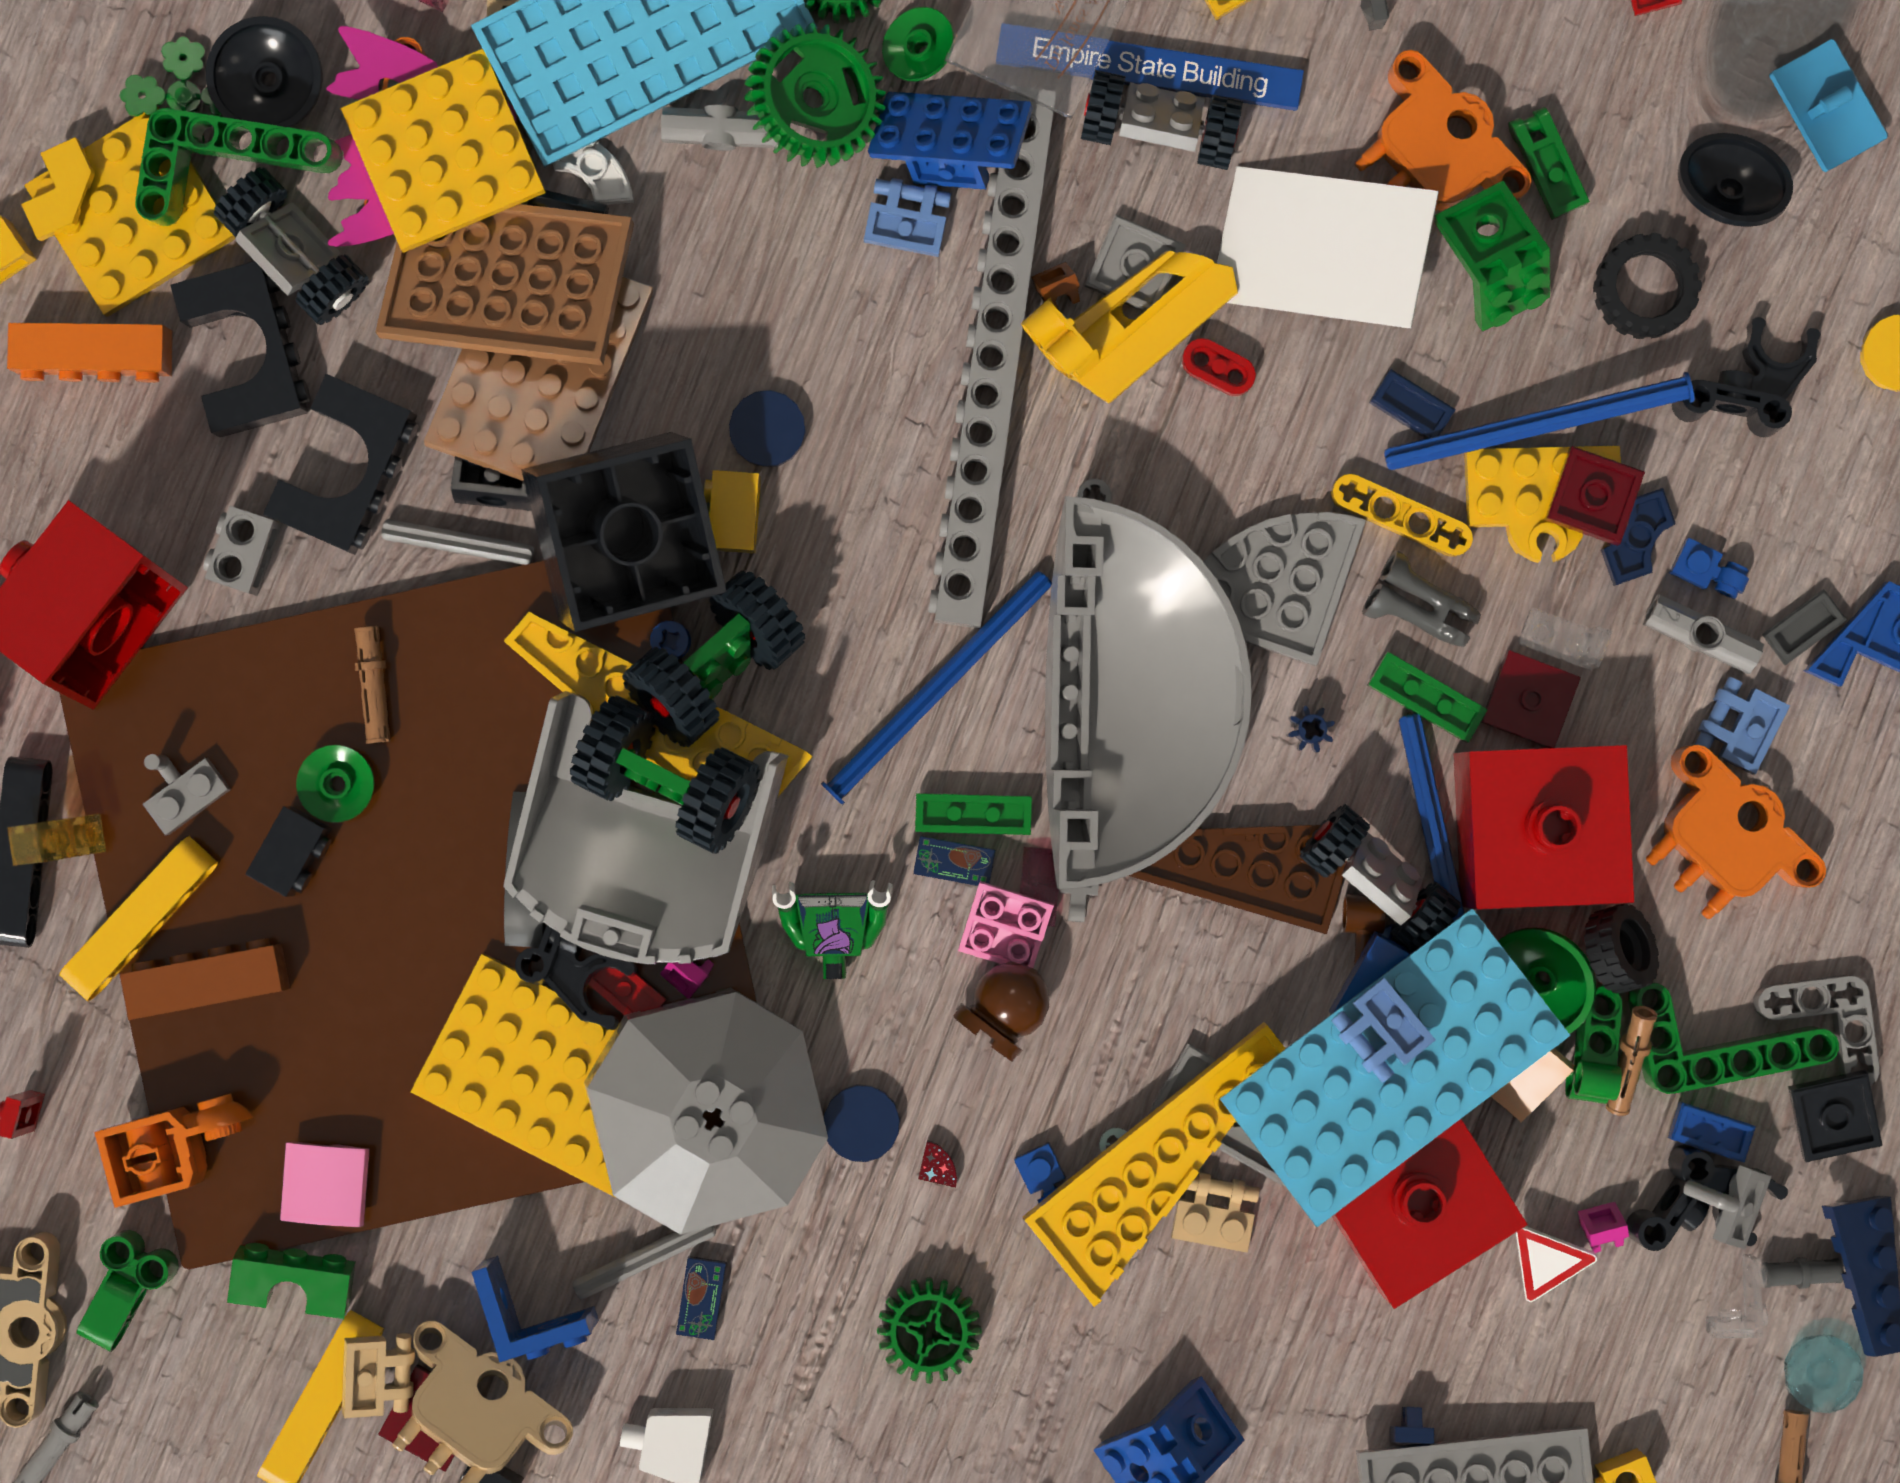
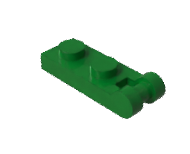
M1542 107L1533 111L1532 116L1524 120L1517 118L1508 122L1509 132L1520 149L1551 220L1587 205L1590 201L1547 108ZM1539 130L1544 139L1533 143L1530 133Z

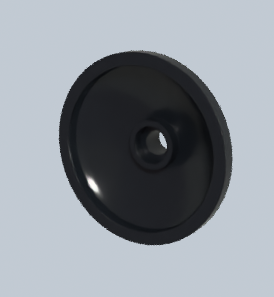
M251 17L231 25L215 41L207 59L206 84L215 107L226 118L293 128L302 122L313 110L322 89V64L313 43L296 26L275 17ZM270 73H274L276 75V82L272 86H266L264 82L265 77Z
M1716 133L1703 136L1686 148L1678 165V181L1687 199L1704 215L1723 224L1740 227L1767 224L1778 218L1786 210L1792 198L1793 180L1784 161L1772 149L1747 136L1733 133Z

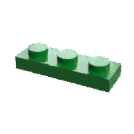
M1390 652L1384 654L1367 684L1370 688L1413 713L1420 715L1425 720L1465 743L1470 742L1488 710Z
M916 793L915 832L1031 835L1032 797Z

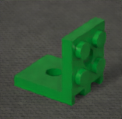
M1504 181L1434 215L1436 226L1473 280L1475 321L1482 332L1493 326H1502L1513 316L1527 309L1538 308L1546 299L1550 298V248ZM1488 224L1494 225L1499 229L1491 236H1484L1478 233L1480 227Z

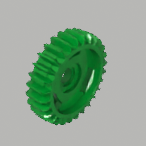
M814 22L810 23L804 31L800 24L795 25L790 33L783 29L776 38L771 37L765 43V48H760L755 54L757 60L753 61L748 68L753 75H750L745 80L744 85L753 90L748 91L744 96V100L755 102V105L747 111V115H758L759 121L753 126V130L765 129L767 133L763 137L762 143L773 139L776 142L773 150L774 154H777L783 148L788 150L787 162H790L796 155H800L802 167L806 166L812 157L816 168L822 167L826 159L831 167L840 162L841 158L844 161H848L853 157L854 152L859 153L865 148V142H870L874 138L875 133L873 130L882 123V120L877 116L884 112L886 106L876 101L882 99L886 91L876 89L875 86L883 80V76H873L871 70L877 65V61L866 63L864 57L868 53V48L858 52L854 48L857 42L855 37L848 43L843 41V29H840L835 36L830 35L829 24H826L819 33ZM796 52L802 60L779 82L772 75L774 68L788 54ZM844 69L855 85L859 103L857 105L852 103L843 73ZM812 88L820 93L822 97L820 107L812 108L805 103L803 99L805 89ZM790 124L824 133L825 139L824 141L804 137L791 129Z

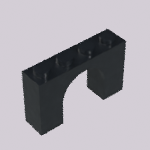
M255 261L170 285L180 322L189 328L228 317L240 316L256 321L265 336V360L259 372L252 379L241 385L201 396L212 434L221 438L308 414L306 402H310L311 397L305 380H299L296 365H300L301 361L295 343H289L286 329L290 328L291 325L284 305L279 306L275 292L280 291V287Z
M325 374L310 409L354 429L361 436L368 452L366 474L354 490L335 498L319 497L278 479L263 515L356 555L358 548L364 549L370 538L371 528L368 525L373 514L378 515L386 502L387 493H384L389 478L395 479L400 471L403 459L399 456L405 443L410 444L416 435L418 423L415 420L417 415L406 408Z

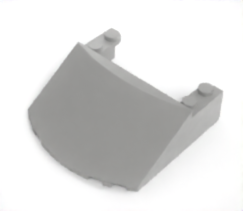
M565 691L552 697L548 704L503 887L512 898L516 897L531 912L529 915L539 923L543 921L549 927L559 932L560 937L606 957L643 964L675 962L684 964L728 953L772 828L770 824L788 755L766 751L759 754L752 761L758 764L761 770V775L758 777L760 783L755 789L756 797L750 803L749 807L751 809L748 815L744 816L741 828L735 831L733 840L731 842L727 841L726 848L719 850V853L715 854L677 835L676 830L678 828L675 826L676 821L680 818L677 814L679 808L683 805L666 796L629 786L627 790L623 789L620 797H615L613 801H607L574 784L571 781L572 775H570V768L574 765L571 763L572 757L578 751L576 745L578 740H582L585 734L583 730L586 724L590 725L592 722L593 709L585 697Z

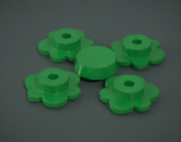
M184 36L179 37L176 43H165L161 49L162 55L165 58L163 61L164 69L167 72L174 71V75L181 81L173 83L165 94V91L157 86V81L154 77L147 76L143 79L139 75H131L126 79V88L122 89L119 94L120 99L126 103L127 113L135 117L143 113L152 115L157 110V105H161L165 99L171 109L195 112L202 99L204 104L210 106V112L213 115H221L212 102L207 87L200 93L199 88L194 83L186 81L191 78L193 72L202 71L204 64L201 59L205 55V50L202 44L198 42L190 43L189 39ZM172 121L167 125L165 130L167 138L173 136L176 132V121Z

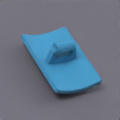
M1834 39L1828 40L1769 74L1770 79L1823 172L1841 165L1888 138V132Z

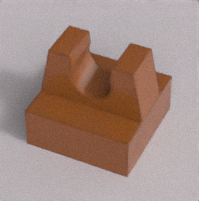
M1063 262L1031 277L1035 289L1042 300L1045 302L1051 297L1052 303L1058 310L1056 300L1058 296L1067 294L1072 304L1080 302L1078 291L1080 285L1076 274L1067 262Z

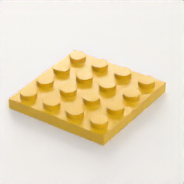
M483 48L341 108L403 253L546 193Z
M145 113L134 117L83 149L95 176L90 189H87L76 226L55 235L99 309L106 317L111 316L236 238L214 215V208L217 203L191 160L183 210L178 221L170 226H162L143 218L138 213L135 207V198L147 123L151 116ZM166 159L161 163L159 168L161 176L169 172L171 167L170 159ZM48 170L24 185L32 199L56 188ZM163 197L157 199L154 203L153 211L155 215L164 208Z

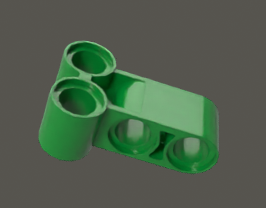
M1604 986L1596 988V996L1606 1000L1608 1012L1606 1015H1601L1593 1007L1586 1020L1576 1029L1573 1060L1574 1071L1566 1078L1565 1095L1568 1099L1607 1104L1608 1100H1617L1621 1088L1622 1072L1621 1067L1617 1066L1622 999L1619 993H1612V990H1607ZM1592 1034H1596L1603 1039L1605 1047L1602 1054L1596 1053L1591 1049L1589 1039Z
M123 1230L105 1240L101 1245L100 1259L109 1270L83 1316L76 1334L112 1352L124 1336L148 1289H157L163 1286L177 1274L179 1263L176 1255L165 1248L155 1249L150 1253L144 1252L145 1242L142 1236L132 1230ZM117 1242L127 1245L129 1249L128 1259L121 1258L117 1254ZM151 1260L158 1261L162 1265L164 1272L162 1277H156L151 1273L149 1268Z

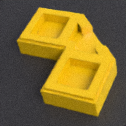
M76 137L40 153L56 188L21 204L39 241L48 239L76 226L87 189H90L94 179V171L80 141Z

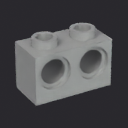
M229 506L228 512H223L217 523L216 534L219 535L215 549H210L206 555L203 568L207 573L204 579L258 596L282 524ZM251 522L254 526V534L251 539L242 542L238 535L239 528L242 524ZM238 558L242 566L241 572L238 576L229 578L226 573L227 563L231 559Z

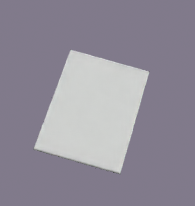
M1237 166L1217 264L1233 267L1238 294L1227 303L1411 329L1439 191Z

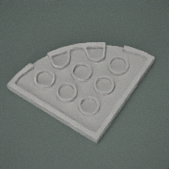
M1331 512L1287 514L1248 527L1234 535L1203 561L1229 598L1239 620L1246 643L1317 666L1366 522L1365 519Z

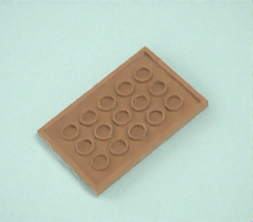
M519 204L405 253L401 251L397 242L375 332L381 339L603 366L634 222L631 217Z
M625 277L622 278L603 366L462 348L424 439L425 446L454 457H460L482 467L499 471L502 474L522 481L524 479L521 469L590 452L652 297L653 287Z

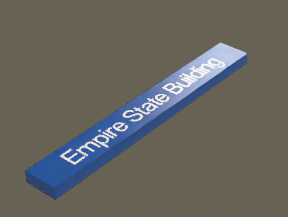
M1001 24L995 65L1060 75L1079 51L1087 37L1074 35L1073 38L1072 35L1058 33L1045 52L1035 62L1034 60L1046 47L1055 32ZM1089 38L1079 55L1063 75L1093 80L1095 70L1126 76L1124 85H1129L1130 82L1135 84L1148 83L1159 89L1173 92L1186 91L1195 96L1208 98L1216 95L1240 100L1247 104L1297 111L1304 70ZM1058 40H1063V41L1067 42L1068 44L1072 45L1073 47L1071 48L1070 46H1068V45L1065 44L1064 42L1058 41ZM1055 51V53H1056L1057 55H1061V56H1060V58H1058V56H1056L1055 54H1052V53ZM1050 58H1055V59L1058 60V62H1059L1058 67H1057V62H1056L1055 60H1053V59H1050ZM1046 61H1047V64H1049L1052 68H1054V69L1056 68V70H1055L1054 72H1053V70H1052L1050 67H1048V66L1045 64Z

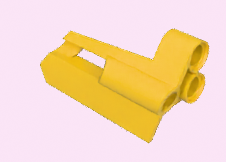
M1165 251L1072 320L1071 317L1066 319L1054 306L1050 297L1024 319L1021 325L1055 369L1066 377L1077 381L1093 394L1110 404L1238 294L1233 267L1217 264L1212 259L1198 254ZM1168 273L1183 277L1180 282L1137 319H1129L1124 316L1122 312L1124 303L1157 274Z

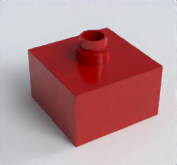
M68 500L34 544L27 540L18 542L8 551L0 564V574L6 579L0 587V652L42 684L94 710L188 587Z
M1627 745L1453 753L1459 886L1463 907L1471 909L1634 903Z
M1462 1119L1332 1216L1379 1293L1393 1309H1396L1528 1225Z

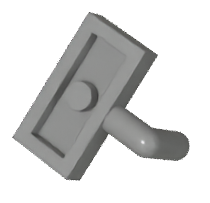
M150 754L144 759L145 767L150 770H158L168 783V786L143 803V806L165 835H170L231 790L208 758L203 759L183 775H180L170 759L165 755Z
M1739 1165L1737 1173L1730 1181L1729 1195L1692 1180L1686 1182L1684 1194L1722 1209L1716 1219V1230L1713 1239L1745 1249L1772 1176Z

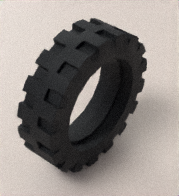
M1651 233L1649 235L1637 234L1630 239L1620 242L1604 257L1603 262L1598 266L1596 271L1597 278L1593 285V292H1596L1597 296L1595 303L1597 309H1601L1605 315L1602 317L1608 325L1613 324L1617 327L1616 331L1620 334H1630L1636 339H1644L1646 337H1651V339L1658 338L1679 327L1691 316L1692 310L1696 308L1699 298H1697L1698 292L1701 291L1702 282L1698 280L1697 275L1700 272L1697 262H1692L1690 258L1692 256L1691 252L1686 247L1682 249L1678 246V241L1674 238L1669 237L1666 239L1661 237L1662 234ZM1641 255L1654 256L1664 261L1674 272L1678 284L1677 298L1673 306L1666 313L1653 318L1640 317L1629 311L1620 301L1616 289L1617 275L1622 266L1631 258Z

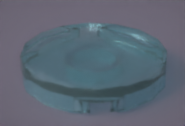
M1811 1335L1802 1338L1790 1349L1784 1361L1785 1384L1788 1392L1799 1404L1814 1412L1832 1413L1844 1409L1856 1399L1862 1387L1864 1370L1858 1354L1848 1343L1833 1335Z

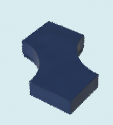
M1663 488L1636 497L1621 544L1618 546L1611 544L1601 550L1613 586L1653 573L1651 553L1654 543L1663 531L1676 524Z

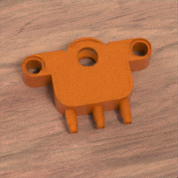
M1406 50L1398 54L1389 68L1387 76L1390 86L1404 102L1390 113L1378 130L1376 142L1355 162L1357 169L1364 171L1383 156L1397 172L1387 185L1403 187L1409 185L1411 188L1439 191L1435 211H1444L1463 201L1478 186L1481 185L1484 189H1487L1501 182L1504 177H1512L1518 182L1519 192L1512 194L1519 202L1530 189L1531 175L1498 137H1492L1494 120L1487 103L1474 94L1466 92L1452 94V86L1418 51ZM1403 64L1412 66L1416 71V78L1406 79L1402 77L1398 66ZM1456 117L1466 121L1470 126V137L1466 139L1455 138L1448 130L1447 121L1450 118Z
M1688 745L1680 747L1674 752L1671 758L1672 770L1691 790L1665 818L1663 827L1665 836L1652 848L1651 852L1646 856V860L1654 866L1675 848L1690 863L1674 883V888L1680 893L1684 892L1687 887L1692 886L1703 875L1718 890L1707 902V906L1701 911V914L1706 919H1711L1715 914L1719 913L1735 896L1747 897L1754 895L1776 873L1791 886L1811 888L1822 883L1826 875L1824 861L1790 827H1783L1785 812L1783 803L1776 793L1761 785H1741V780L1705 746ZM1690 752L1697 754L1700 759V766L1694 773L1688 771L1685 766V758ZM1746 802L1754 805L1758 813L1757 823L1748 831L1738 821V811ZM1802 860H1806L1811 869L1808 878L1805 880H1801L1796 872L1797 865Z

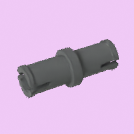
M1797 1257L1793 1262H1763L1760 1266V1278L1765 1288L1796 1285L1799 1289L1809 1288L1810 1284H1839L1843 1282L1841 1274L1844 1273V1268L1839 1258L1808 1261L1805 1257Z

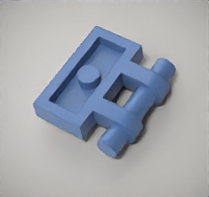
M876 178L874 193L888 196L886 205L871 202L864 243L939 257L946 217L933 215L932 211L934 205L949 208L952 193L938 191L937 186L927 184L925 188L903 184L904 180L892 178L891 181ZM900 199L922 203L920 212L898 208Z
M1728 677L1723 689H1718L1713 698L1716 703L1708 719H1703L1698 728V731L1701 733L1695 745L1705 746L1710 749L1714 739L1724 743L1718 758L1753 775L1757 773L1790 705L1756 688L1751 689L1747 699L1744 700L1736 696L1742 682L1733 677ZM1730 708L1739 712L1731 731L1721 727Z
M1385 978L1378 981L1352 1003L1362 1015L1359 1019L1352 1022L1346 1013L1342 1011L1331 1020L1341 1032L1338 1036L1344 1044L1350 1043L1364 1060L1361 1063L1368 1073L1373 1071L1382 1083L1394 1074L1393 1070L1385 1062L1391 1055L1394 1054L1403 1065H1406L1436 1040ZM1370 1025L1385 1042L1377 1051L1362 1034Z

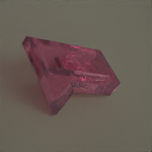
M1024 847L1019 893L1053 903L1054 907L1048 926L1055 927L1059 889H1057L1052 849Z

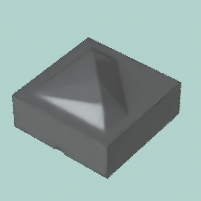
M1361 0L1360 7L1367 20L1369 31L1382 29L1389 18L1387 1Z

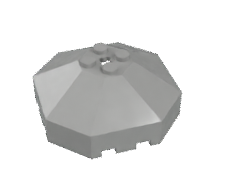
M733 988L719 990L716 993L698 998L692 997L665 1004L663 1007L643 1012L638 1011L624 1015L584 1081L613 1196L680 1235L788 1206L828 1139L803 1031ZM716 1108L720 1109V1118L724 1121L721 1127L714 1125L711 1130L706 1129L707 1121L702 1117L705 1111L712 1113Z

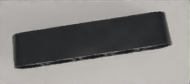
M10 756L4 767L0 801V945L30 948L35 939L53 775L50 760Z

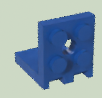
M496 1256L483 1260L472 1271L499 1362L525 1354L527 1360L535 1359L550 1352L549 1348L562 1342L565 1348L587 1341L586 1336L592 1334V1330L599 1321L595 1306L521 1329L499 1257Z
M1200 1376L1191 1380L1150 1422L1102 1441L1094 1449V1452L1115 1483H1205L1245 1439L1203 1377ZM1194 1423L1200 1427L1202 1439L1196 1435ZM1140 1466H1144L1147 1469L1148 1473L1145 1472Z

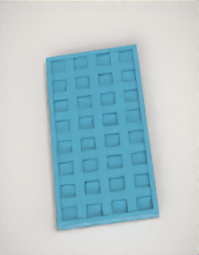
M520 0L472 24L471 28L545 168L757 60L755 54L760 48H765V43L771 37L776 38L781 30L786 29L790 33L795 25L800 24L804 31L814 20L809 10L805 7L804 0Z
M1472 908L1227 1092L1220 1100L1313 1224L1318 1227L1571 1035ZM1385 978L1436 1040L1406 1065H1403L1394 1054L1391 1055L1385 1062L1393 1070L1394 1074L1382 1083L1373 1071L1367 1072L1361 1064L1364 1060L1350 1043L1344 1044L1338 1036L1341 1032L1331 1020L1342 1011L1346 1013L1352 1022L1359 1019L1362 1015L1352 1003L1378 981ZM1371 1025L1362 1032L1376 1051L1385 1044Z

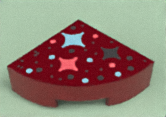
M927 1140L918 1179L956 1188L957 1173L951 1157L940 1145Z

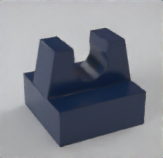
M1402 1407L1401 1427L1390 1426V1442L1434 1444V1428L1423 1427L1422 1407Z

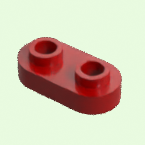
M1200 338L1193 340L1186 346L1182 355V365L1190 376L1227 395L1241 396L1248 392L1255 382V369L1248 359L1209 339ZM1199 353L1206 355L1208 358L1207 365L1198 366L1194 361V356ZM1231 371L1239 372L1242 376V381L1238 384L1231 383L1228 379V373Z

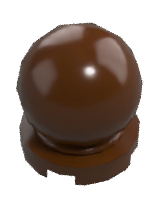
M1010 961L994 966L981 976L974 990V1005L968 1008L961 1003L953 1016L975 1035H977L980 1029L992 1038L989 1042L992 1044L991 1047L1013 1062L1023 1051L1015 1044L1018 1042L1017 1038L1032 1034L1044 1022L1049 1009V989L1036 969Z

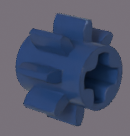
M1303 706L1301 710L1303 717L1290 716L1288 718L1295 726L1294 731L1286 735L1290 738L1296 737L1300 741L1297 745L1298 751L1304 749L1306 744H1311L1312 750L1317 753L1320 752L1318 742L1321 740L1325 742L1333 741L1332 737L1327 735V727L1333 726L1335 721L1326 722L1322 718L1325 710L1323 707L1319 708L1315 714H1310L1309 708ZM1315 720L1317 722L1315 729L1319 731V735L1310 736L1307 739L1305 737L1306 729L1302 727V724Z

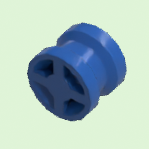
M664 621L653 629L650 636V644L652 648H663L667 650L669 655L672 653L678 659H681L688 653L691 647V637L689 631L683 625L675 621Z

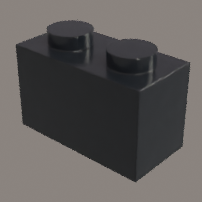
M283 806L248 868L246 875L285 897L295 896L296 892L302 893L312 878L313 873L309 872V869L315 858L321 859L331 844L332 839L328 838V835L332 828L293 806Z

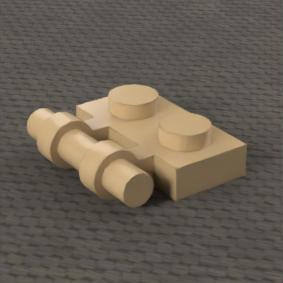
M1199 1172L1198 1176L1187 1188V1190L1195 1191L1193 1201L1184 1199L1177 1201L1171 1238L1248 1253L1255 1214L1242 1211L1240 1207L1242 1200L1257 1203L1260 1188L1245 1185L1243 1180L1233 1179L1232 1182L1211 1179V1174ZM1208 1194L1229 1197L1227 1208L1206 1204Z
M397 1334L396 1348L392 1350H386V1339L384 1336L344 1338L342 1414L344 1418L383 1416L384 1401L394 1400V1412L404 1413L409 1411V1398L413 1397L414 1383L410 1381V1365L415 1361V1350L411 1348V1334ZM385 1367H395L394 1381L385 1384Z

